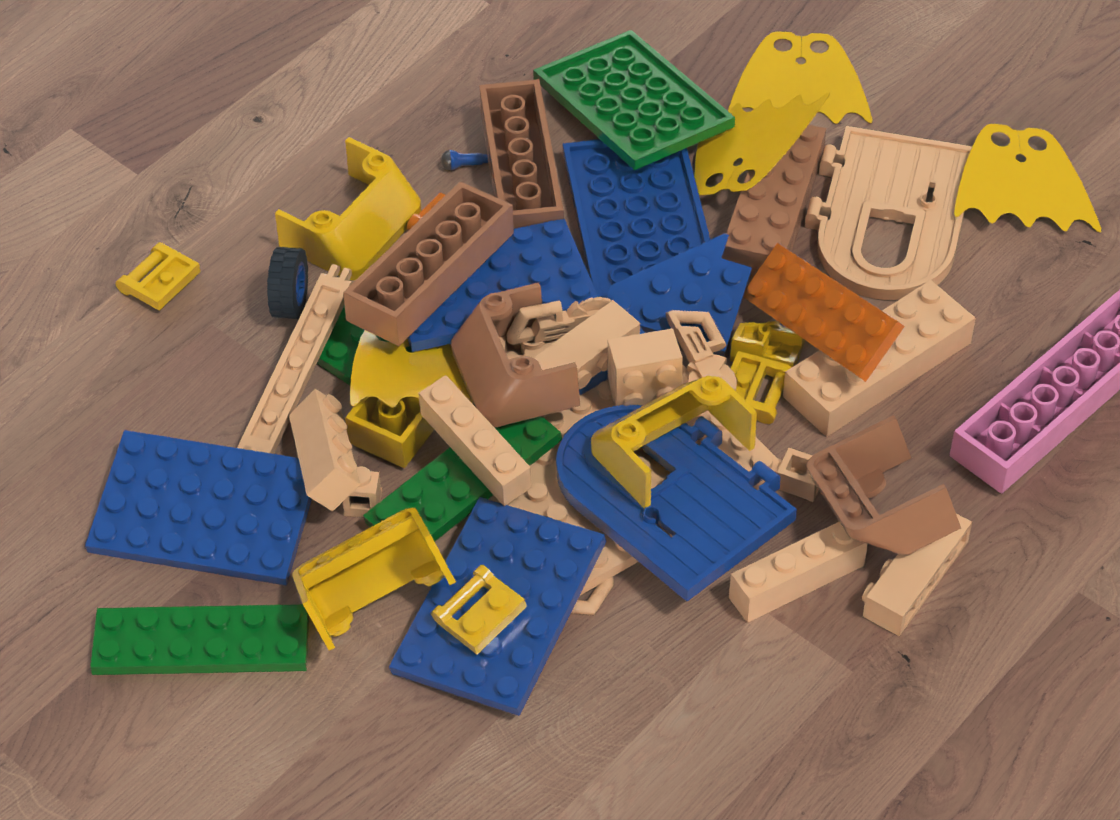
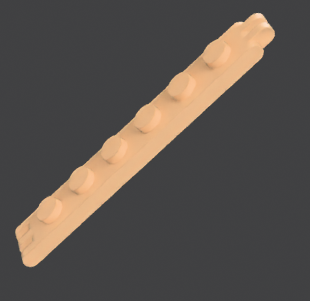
M332 264L328 274H320L237 448L271 454L275 453L289 424V415L297 407L344 307L343 292L353 283L349 281L352 274L351 269L344 268L340 277H338L340 266Z

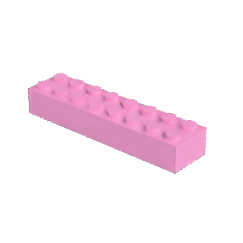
M1120 290L954 431L949 456L1002 494L1120 390Z

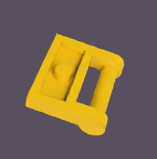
M158 242L151 249V254L127 276L122 275L115 284L122 294L126 296L132 295L160 311L201 272L200 265L171 247ZM158 263H160L148 276H146Z
M738 351L730 368L735 373L737 379L736 392L757 411V420L759 422L772 424L777 415L776 406L784 389L785 372L792 367L785 363ZM765 375H769L774 379L764 403L755 401Z
M480 565L473 572L474 576L443 606L438 605L430 612L432 618L442 628L477 655L527 607L523 597L496 578L484 565ZM483 586L489 590L460 619L456 620L452 617Z

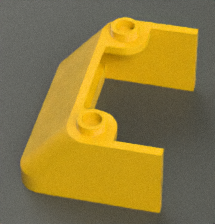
M348 137L345 140L348 175L369 186L340 216L331 211L321 210L312 213L305 221H302L278 209L275 212L279 247L303 248L308 262L326 271H329L332 264L340 266L339 277L344 268L351 269L350 280H357L407 230V223L410 217L421 212V200L390 156Z
M705 376L680 385L597 430L591 437V452L605 469L645 509L651 506V469L634 451L706 411H709L745 448L751 451L755 448L757 411L725 380L717 376Z
M407 508L303 563L292 573L302 604L329 651L335 648L331 635L332 637H337L350 629V623L354 619L353 612L410 581L415 580L417 584L431 586L441 581L445 576L449 585L456 583L416 508Z

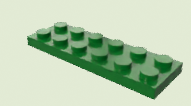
M542 416L494 427L529 466L562 440L561 432ZM449 447L366 512L363 517L365 523L372 527L404 509L416 508L435 542L472 512L479 497L489 499L493 494L453 449Z
M303 604L97 608L90 665L92 675L307 671L309 615Z

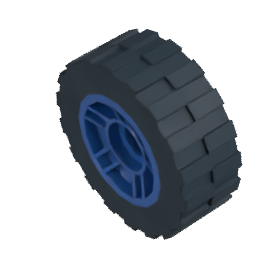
M276 247L270 259L267 279L269 312L275 318L299 319L306 304L308 291L306 252L303 248Z

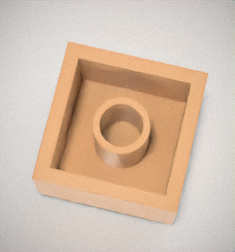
M673 328L607 340L608 386L614 406L645 405L682 385L683 357Z

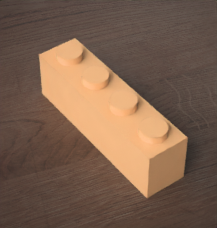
M612 300L533 358L539 362L542 370L575 362L578 371L579 389H582L589 383L592 377L601 371L608 370L607 340L640 334L641 323Z
M446 375L419 392L421 415L503 506H506L531 488V467Z
M314 389L291 412L289 418L306 494L329 510L334 511L360 485L357 473V464L354 461L351 450L352 445L346 430L347 425L341 410L342 405L334 396L330 394L326 396L317 389Z
M956 514L961 529L918 549L912 554H897L894 560L889 558L880 571L879 580L876 584L871 582L863 593L862 601L865 602L863 617L900 636L968 543L972 521Z
M837 522L731 573L729 599L748 623L863 567L868 544L850 538L841 523Z

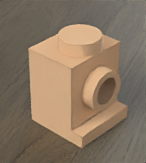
M788 448L783 460L779 459L781 461L777 470V474L781 477L779 490L811 502L814 501L819 489L812 480L807 468V462L813 455Z
M357 467L360 485L343 501L344 516L363 517L366 512L381 501L382 487L380 485L379 472L370 471L366 467ZM354 496L369 497L370 504L353 503Z

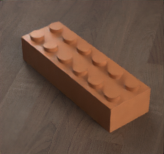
M539 79L479 85L480 113L494 197L512 204L514 229L564 219L563 204Z
M808 125L793 146L760 182L752 188L740 192L726 233L729 237L722 259L751 267L752 270L749 277L753 278L777 243L791 252L793 251L820 167L825 146L826 128ZM748 170L744 183L750 181L755 176L754 170Z
M459 182L343 292L346 321L400 346L514 234L512 204L463 182Z

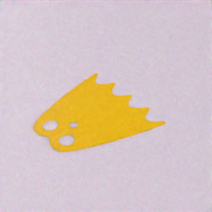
M781 31L772 32L767 35L746 65L728 108L729 111L735 104L741 103L742 108L749 107L755 110L767 99H771L773 107L779 108L789 103L799 94L802 95L803 103L809 105L819 100L826 93H830L818 112L825 114L834 124H838L847 113L859 114L868 123L873 121L862 85L847 54L833 36L822 33H811L807 36H802V38L792 32ZM778 39H787L792 43V48L788 51H779L774 47V42ZM819 40L824 41L828 44L829 49L824 53H816L811 50V43ZM799 57L805 58L806 63L798 64L796 59Z
M826 93L819 100L809 105L803 103L802 95L799 94L789 103L779 108L773 107L771 99H767L758 108L749 112L743 110L741 103L735 104L728 111L735 117V127L698 143L694 178L699 195H711L723 189H730L732 192L745 191L755 186L793 146L821 109L830 93ZM737 159H743V162L740 165H733V163ZM750 169L755 171V176L746 183H739L737 181L740 174ZM717 173L723 174V179L720 183L713 187L706 186V181L710 176Z
M988 124L980 131L964 166L955 203V217H959L969 208H976L992 224L1002 214L1012 213L1019 217L1026 227H1031L1039 217H1048L1061 230L1068 231L1071 224L1075 220L1080 219L1089 223L1097 232H1101L1100 223L1083 183L1065 151L1053 135L1043 129L1026 128L1024 130H1014L1002 124ZM996 132L1004 133L1009 137L1010 143L1007 146H998L992 142L991 135ZM1033 136L1041 137L1047 143L1046 149L1042 151L1034 150L1028 144L1029 138ZM1016 155H1024L1026 161L1019 162L1016 160Z
M366 330L363 332L352 366L350 383L351 406H356L365 397H377L393 408L402 398L416 397L419 399V392L445 375L471 402L453 358L451 344L412 353L406 350V347L410 346L408 339L400 346H397L391 342L379 340L375 334Z

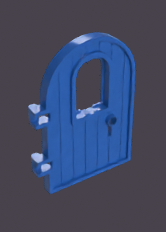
M643 405L612 406L583 417L567 431L557 451V480L562 494L580 514L686 601H689L796 520L797 509L776 493L780 489V475L761 461L756 462L750 472L718 448L722 444V431L703 416L696 420L694 426L691 427L684 423L641 447L647 455L670 472L662 484L657 485L653 489L651 488V506L644 509L591 452V437L597 430ZM706 435L707 437L698 445L696 441ZM760 481H765L762 485L759 486V490L753 488V486H755ZM660 526H661L664 530H666L669 534H671L672 537H670L666 532H664V531L660 528Z

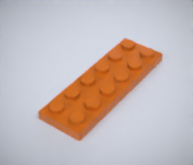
M779 243L775 245L746 287L743 295L746 300L865 382L905 327Z

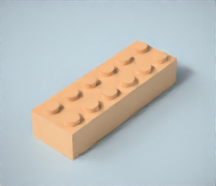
M929 280L882 310L905 327L866 382L819 350L785 372L783 398L823 435L828 437L971 344L976 318L932 280Z

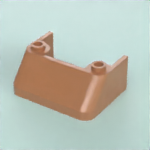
M539 283L491 293L485 296L451 340L452 355L470 400L493 427H500L580 406L578 371L575 362L542 370L539 362L532 357L519 356L508 359L499 338L506 336L520 308L542 304L541 286ZM535 319L528 320L525 328L531 327Z
M894 415L814 454L807 462V468L812 480L848 536L852 539L897 554H912L918 549L961 529L944 484L879 515L869 498L877 496L885 488L886 479L883 472L911 459L898 421Z

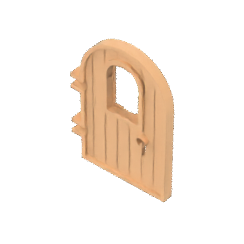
M846 126L840 150H836L835 146L828 144L824 147L819 175L832 177L826 203L822 202L819 197H812L805 217V228L819 230L818 255L828 275L855 294L879 300H899L929 280H932L936 285L940 284L950 272L956 254L965 211L959 217H955L954 209L962 173L972 146ZM929 187L935 188L932 202H926ZM869 217L914 224L908 252L902 263L890 268H881L871 265L863 258L861 248Z

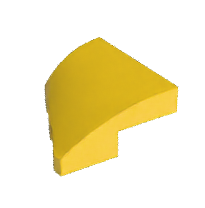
M768 321L761 324L755 322L740 323L732 337L730 361L733 362L737 352L741 351L794 367L798 363L805 340L787 327H782L778 321Z

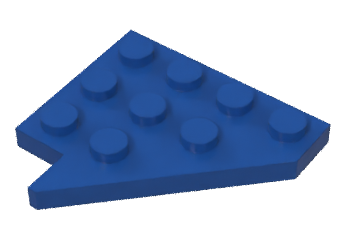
M722 234L610 285L606 298H609L611 301L614 300L641 323L640 328L645 333L671 329L666 319V312L672 310L709 312L726 342L724 349L713 354L724 357L752 268L722 259L729 237L728 234ZM680 323L681 326L699 327L706 342L710 341L701 324Z

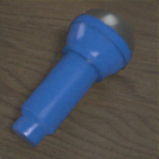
M448 150L441 157L442 166L450 171L461 166L488 163V155L482 153L460 154V152Z

